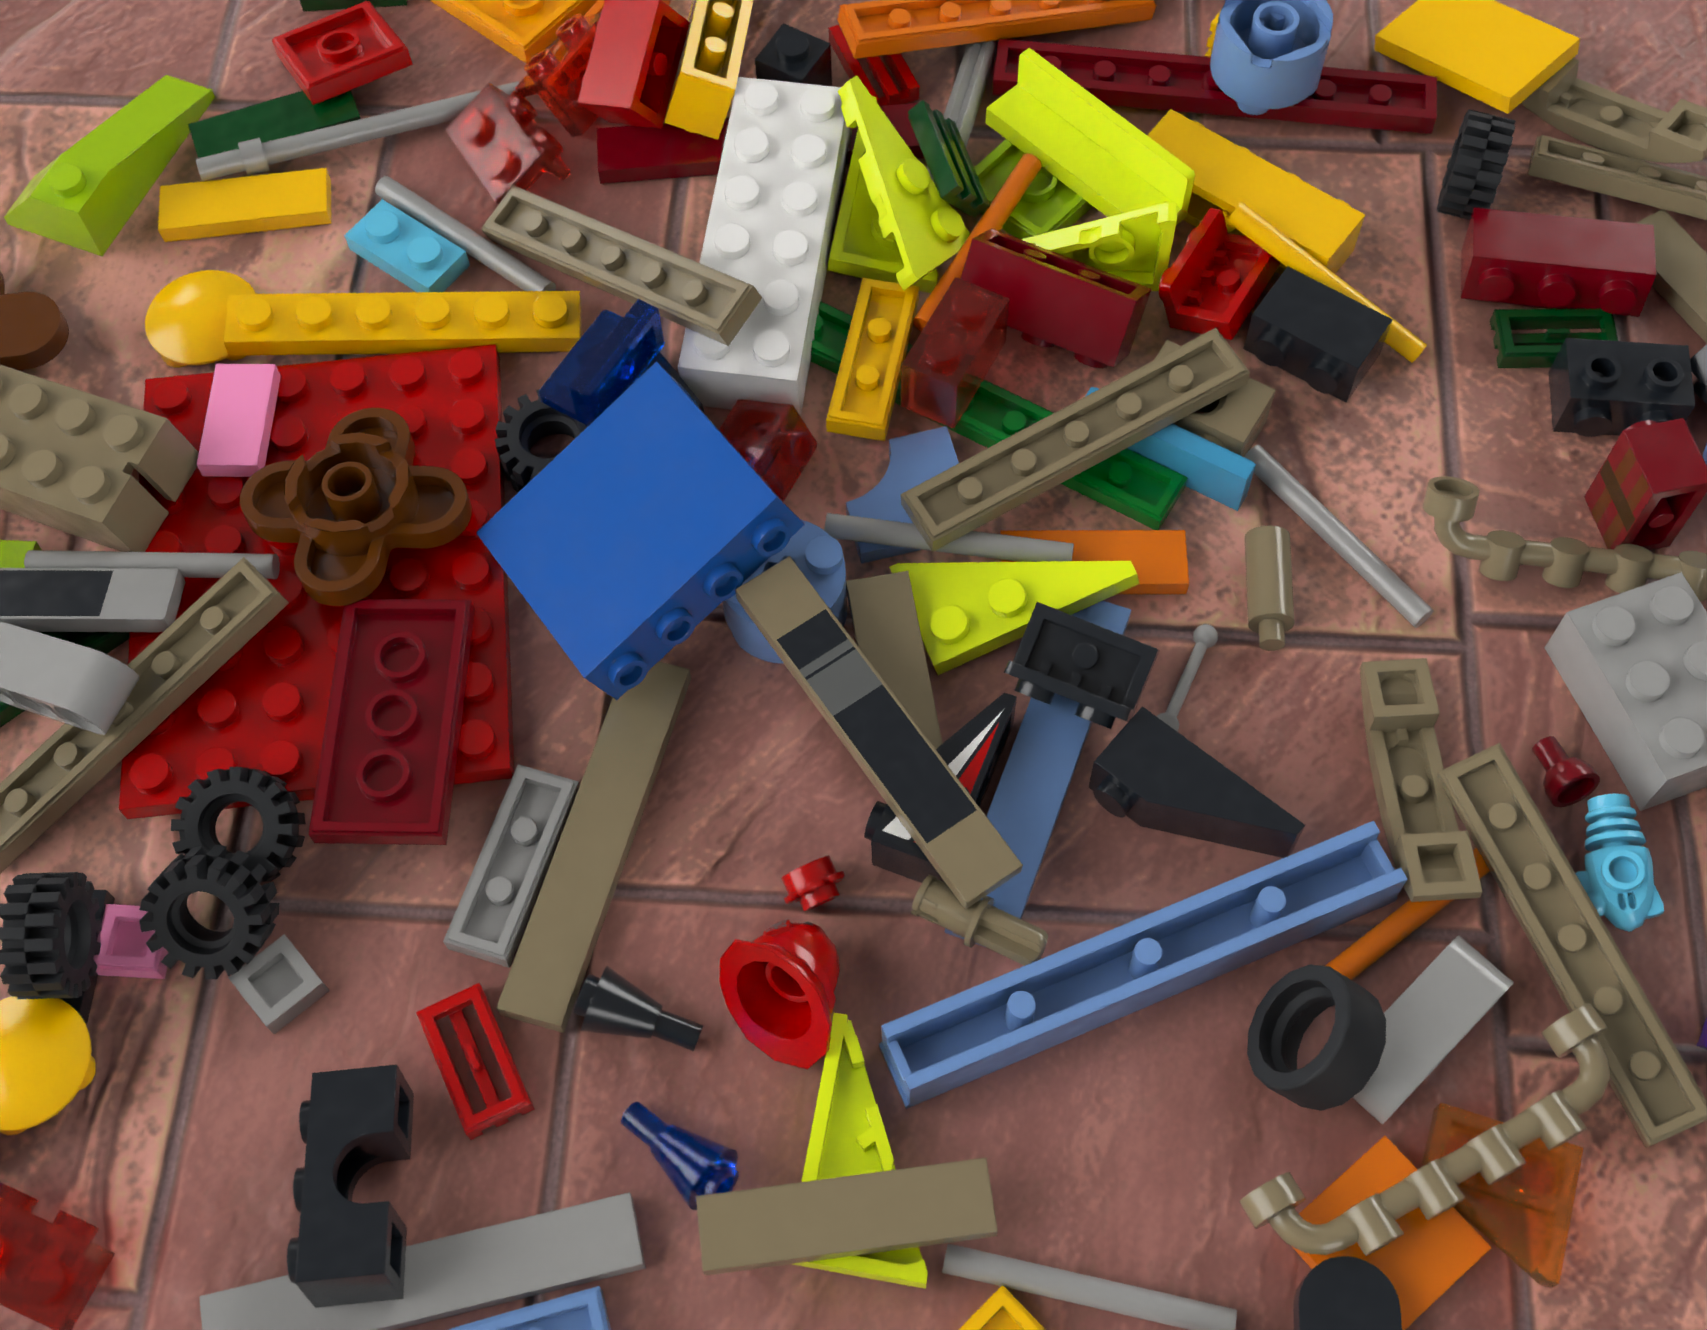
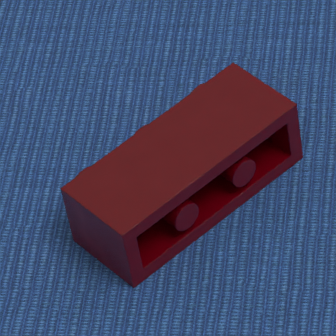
M1474 207L1461 250L1460 298L1557 309H1602L1610 314L1640 317L1656 277L1654 225Z
M991 228L974 237L971 241L953 305L970 311L969 317L977 323L991 327H1000L1002 324L1021 331V337L1033 345L1046 348L1057 345L1075 352L1074 357L1080 363L1103 369L1108 366L1114 368L1130 354L1152 289Z

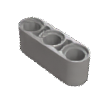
M0 622V701L90 732L105 735L138 682L139 675L124 663L98 650L9 623Z
M1458 935L1384 1012L1386 1018V1044L1378 1068L1364 1088L1352 1098L1383 1125L1514 982Z

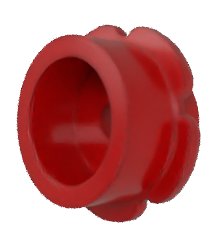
M830 855L811 861L781 877L789 894L784 898L786 904L799 901L804 912L817 908L840 896L836 884L844 879L845 873L844 871L837 872Z

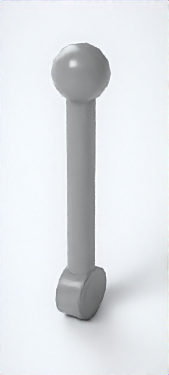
M1209 624L1200 625L1195 629L1193 633L1195 646L1165 713L1157 715L1159 719L1177 732L1179 729L1177 716L1207 648L1213 647L1218 641L1216 629Z

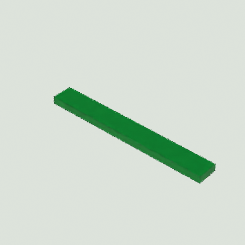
M820 301L819 315H817L814 330L815 339L812 341L811 362L838 375L853 316ZM908 344L894 403L943 427L947 426L948 429L986 448L1053 414V412L912 344ZM1126 448L1061 484L1154 530H1159L1185 489L1188 477Z

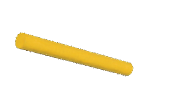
M1242 202L1227 219L1228 223L1284 266H1288L1393 319ZM1395 319L1392 320L1385 343L1409 362L1413 363L1424 351L1427 344Z

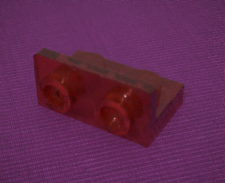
M738 399L719 428L720 432L783 502L817 448L816 439L795 407L789 404Z
M0 1182V1305L53 1330H72L115 1253L92 1242L99 1231L98 1227L62 1210H59L51 1223L32 1214L39 1200Z

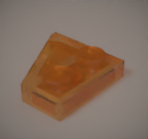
M1440 1102L1433 1110L1421 1167L1436 1159H1441L1464 1146L1486 1130L1504 1122ZM1538 1138L1518 1150L1527 1163L1503 1179L1488 1185L1479 1172L1458 1184L1465 1199L1453 1207L1539 1285L1551 1289L1560 1283L1584 1148L1565 1142L1549 1151L1543 1141Z

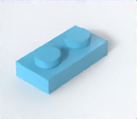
M383 199L344 235L351 251L416 292H444L470 266L465 250Z

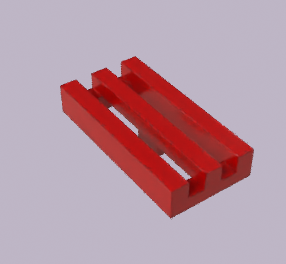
M839 25L828 27L829 42L849 79L858 76L869 93L876 97V102L879 106L907 104L919 100L920 86L901 53L882 56L902 91H898L879 56L865 57L868 68L885 94L884 97L878 98L858 59H854Z
M480 982L416 1012L465 1134L470 1140L483 1135L482 1130L492 1125H495L497 1128L508 1123V1118L519 1112L524 1115L535 1110ZM474 1004L512 1094V1097L500 1101L462 1008ZM448 1015L487 1109L476 1114L437 1023V1020Z

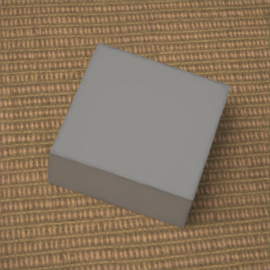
M285 934L255 956L248 965L242 966L239 972L228 977L273 1034L281 1030L330 991Z

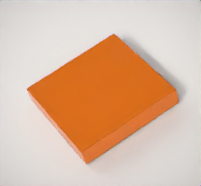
M1385 1135L1307 1205L1299 1215L1311 1224L1321 1225L1328 1223L1361 1201L1397 1184L1418 1169ZM1419 1207L1396 1220L1404 1234L1367 1256L1364 1255L1357 1242L1344 1250L1328 1255L1304 1253L1292 1247L1311 1269L1327 1259L1349 1256L1365 1260L1381 1270L1390 1280L1398 1295L1401 1308L1402 1330H1406L1492 1248L1454 1207L1428 1221Z

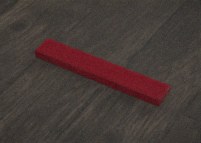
M918 103L879 106L917 159L924 158L908 118V111ZM729 118L725 119L718 140L698 133H691L683 128L663 123L662 129L633 125L596 128L597 164L600 184L718 175ZM858 126L852 128L846 164L851 162Z

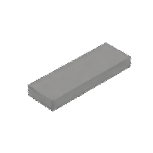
M517 765L443 940L447 949L510 968L580 786L578 781L523 765Z

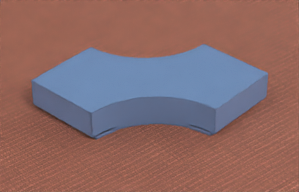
M947 426L889 439L890 463L884 477L865 495L846 502V514L849 516L913 523L901 505V494L959 464ZM855 541L861 564L920 550Z

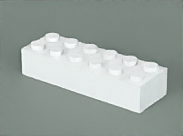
M738 77L699 263L753 285L762 296V299L729 346L691 329H685L678 372L679 376L703 406L801 417L811 361L812 341L815 339L814 330L817 315H819V304L822 300L852 128L847 127L841 110V97L837 92L841 87Z

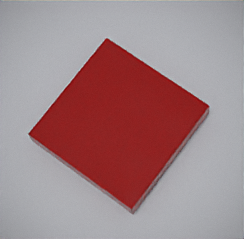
M370 1L362 2L272 39L277 56L313 105L413 65L408 48Z

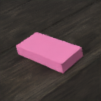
M216 364L196 464L202 476L251 477L255 472L265 467L281 378L275 364Z

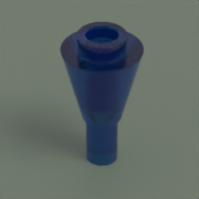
M639 1101L632 1103L625 1110L621 1117V1124L651 1148L652 1155L691 1210H697L696 1196L732 1191L739 1176L738 1171L735 1169L738 1160L736 1150L676 1125H668Z

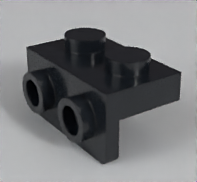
M1037 602L1013 662L1008 660L1004 673L1019 678L1014 689L1015 691L1051 705L1055 693L1079 702L1075 715L1111 729L1116 718L1129 722L1133 717L1160 650Z

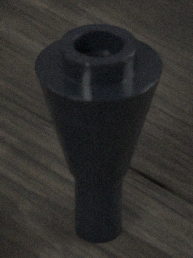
M608 966L604 969L601 978L588 974L573 1012L585 1017L581 1031L649 1039L655 1036L691 1051H694L704 1026L663 1010V1006Z

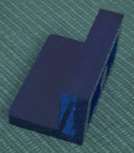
M637 299L624 317L609 310H603L539 389L538 393L541 402L589 426L639 379L665 345L659 309Z

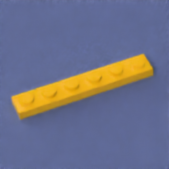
M580 291L228 294L223 342L228 356L401 354L496 344L498 352L581 351Z

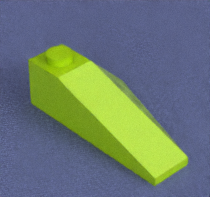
M165 75L36 174L4 216L5 221L8 225L103 256L190 134L188 124L199 121L214 100L215 95L212 89Z

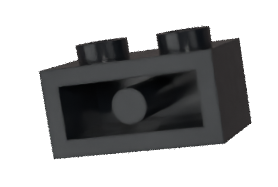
M1566 338L1548 372L1553 432L1577 433L1584 437L1600 435L1620 436L1622 431L1629 426L1645 420H1653L1656 423L1684 418L1686 421L1695 407L1688 345Z

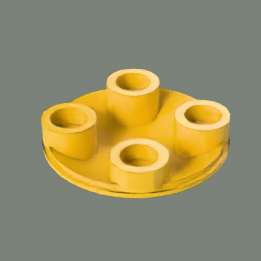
M197 271L175 279L154 297L146 313L145 331L150 344L168 366L181 368L187 365H206L225 358L228 360H240L247 356H228L223 342L228 294H256L247 281L225 271Z
M11 996L0 1000V1133L17 1135L28 1128L51 1119L72 1101L78 1091L86 1088L93 1080L96 1073V1062L91 1055V1038L87 1025L81 1015L71 1005L59 998L17 999V996Z

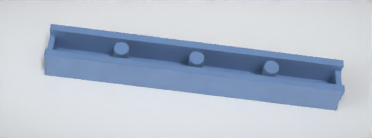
M1371 821L881 1025L882 1042L879 1043V1048L907 1109L1391 904L1397 900V895L1408 879L1401 867L1396 870L1394 869L1377 840L1380 830L1375 822Z

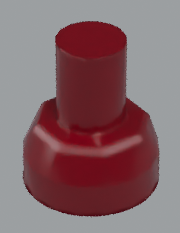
M1554 736L1545 737L1533 746L1532 752L1546 770L1543 780L1545 794L1555 807H1567L1578 803L1589 796L1599 785L1600 777L1594 768L1581 759L1569 758Z

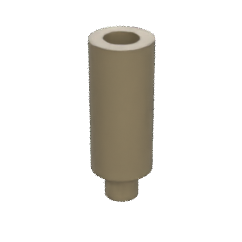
M1267 525L1253 528L1245 535L1248 627L1252 631L1259 633L1260 648L1267 651H1275L1285 646V632L1293 628L1295 624L1291 542L1288 530L1279 526Z

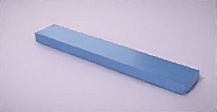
M1101 601L1072 614V616L1124 636L1131 609ZM1056 693L1051 705L1034 698L1030 699L986 816L1023 865L1019 874L986 896L994 898V907L1019 919H1022L1092 724L1091 721L1075 715L1079 702ZM945 928V933L964 939L963 937Z

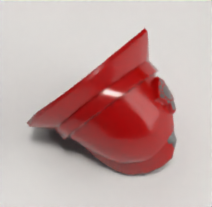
M784 920L770 926L763 931L764 935H761L752 942L735 939L721 955L719 983L727 1008L748 1041L774 1061L809 1069L829 1051L832 1028L831 1016L836 1002L834 991L840 972L839 958L835 945L820 926L809 921L791 923L790 920Z

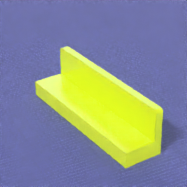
M1028 48L1019 55L1017 84L986 108L985 123L1023 153L1036 156L1045 170L1106 217L1165 202H1177L1176 225L1187 217L1195 172L1192 168L1032 49Z

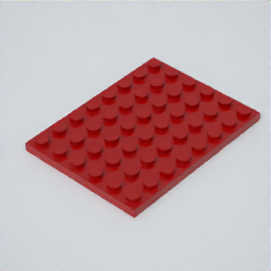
M496 344L276 366L281 378L265 466L280 461H295L302 454L305 461H308L314 454L326 448L330 432L342 418L361 409L384 408L399 414L409 427L415 445V456L412 466L445 468L454 472L463 481L472 506L471 519L466 529L457 538L439 547L428 549L394 548L390 552L381 583L364 599L472 601L475 615L454 785L512 779L514 775L508 575L476 533L505 506L504 470L495 444V439L498 438L495 429L498 421L502 422L500 356ZM214 372L145 379L143 411L167 418L198 452ZM197 467L176 502L165 499L139 473V483L169 512L145 552L277 554L280 562L278 578L267 580L281 593L289 604L122 759L119 810L127 819L181 814L182 810L175 808L179 797L190 796L192 791L188 786L196 779H207V772L216 769L227 770L230 767L265 771L268 775L279 777L287 783L284 788L288 792H295L300 801L314 800L344 605H325L313 600L305 592L294 567L298 543L268 541L252 531L240 506L242 488L250 477L202 476ZM184 577L186 582L175 620L221 578ZM130 632L128 664L162 632ZM239 801L228 805L224 809L249 807L252 805Z

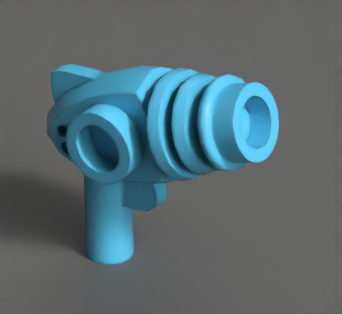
M1625 794L1599 795L1587 801L1588 813L1585 815V820L1590 825L1586 828V836L1588 838L1585 840V849L1590 851V853L1584 856L1586 871H1578L1575 874L1600 917L1604 915L1616 928L1631 932L1642 926L1646 919L1663 914L1664 904L1654 885L1653 861L1650 850L1646 847H1641L1646 843L1644 834L1639 832L1641 828L1637 820L1633 819L1637 812L1634 808H1631L1629 796Z

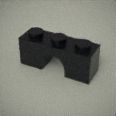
M397 1064L312 1073L310 1100H304L301 1103L299 1128L301 1138L306 1144L304 1167L297 1168L294 1174L293 1196L296 1209L300 1212L298 1237L291 1238L288 1244L287 1270L290 1281L297 1285L315 1308L403 1299L406 1225L390 1201L373 1203L352 1202L357 1182L369 1169L384 1162L411 1159L414 1093Z

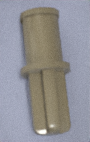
M930 874L922 882L912 904L913 910L911 914L922 917L963 937L965 946L972 948L978 943L1024 966L1041 959L1048 941V934L1045 930L994 907V898L985 896L982 900H979L965 910L947 884Z

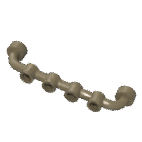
M1448 476L1435 477L1428 482L1423 509L1434 517V530L1440 543L1454 555L1481 560L1479 571L1490 579L1498 581L1514 580L1517 577L1520 565L1544 567L1542 578L1546 582L1562 588L1579 586L1584 571L1607 574L1605 580L1607 587L1618 593H1623L1645 585L1647 578L1660 580L1682 572L1700 602L1707 599L1706 553L1683 551L1679 556L1653 554L1648 549L1633 544H1620L1615 549L1588 547L1584 542L1568 537L1554 538L1551 540V543L1525 540L1516 533L1503 530L1491 531L1487 536L1474 535L1464 531L1460 526V522L1473 518L1479 497L1478 487L1464 479Z
M1591 1003L1573 1010L1548 1026L1541 1034L1557 1057H1564L1571 1052L1576 1057L1579 1064V1075L1576 1081L1568 1087L1546 1096L1508 1121L1486 1130L1464 1146L1441 1159H1436L1421 1167L1383 1192L1361 1201L1328 1223L1321 1225L1311 1224L1297 1213L1295 1207L1305 1201L1306 1197L1290 1172L1279 1175L1256 1188L1242 1198L1240 1204L1255 1229L1270 1223L1271 1227L1287 1244L1304 1253L1328 1255L1344 1250L1357 1242L1364 1255L1367 1256L1404 1234L1396 1222L1398 1218L1419 1207L1428 1221L1465 1199V1196L1458 1187V1184L1480 1172L1487 1184L1491 1185L1527 1163L1518 1151L1524 1146L1540 1138L1547 1149L1551 1151L1586 1130L1587 1127L1579 1115L1589 1110L1603 1097L1610 1079L1609 1059L1597 1038L1608 1027Z

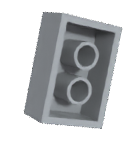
M1682 572L1566 612L1544 648L1639 810L1643 811L1707 787V611Z

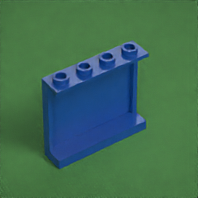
M656 361L476 533L582 676L618 700L629 689L641 683L646 677L647 672L671 649L688 639L695 627L718 605L735 595V589L742 586V583L764 562L782 551L790 538L805 524L776 495L704 414L690 394Z

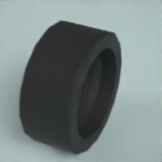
M1310 964L1290 971L1271 986L1256 1008L1248 1031L1247 1055L1253 1074L1267 1088L1301 1107L1323 1111L1343 1105L1364 1088L1378 1068L1386 1044V1018L1379 1000L1329 966ZM1335 1005V1023L1328 1042L1315 1059L1297 1070L1298 1049L1305 1031L1314 1018L1328 1007Z

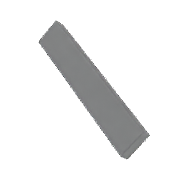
M629 1192L406 1246L403 1299L315 1308L297 1285L290 1281L289 1275L199 1296L202 1330H397L646 1269L633 1197Z

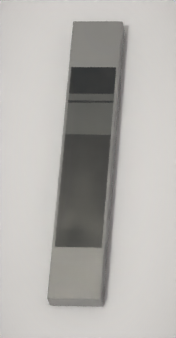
M0 568V622L9 623L35 632H164L175 621L186 581L179 568Z

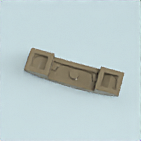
M1574 58L1521 103L1528 110L1558 130L1608 152L1639 160L1662 163L1702 161L1707 156V108L1680 99L1669 112L1646 105L1578 79L1579 60Z
M1427 659L1362 662L1360 667L1362 707L1372 779L1383 828L1396 869L1401 867L1408 879L1403 887L1411 902L1480 898L1483 891L1468 830H1458L1453 805L1437 778L1438 772L1444 769L1434 729L1440 712Z

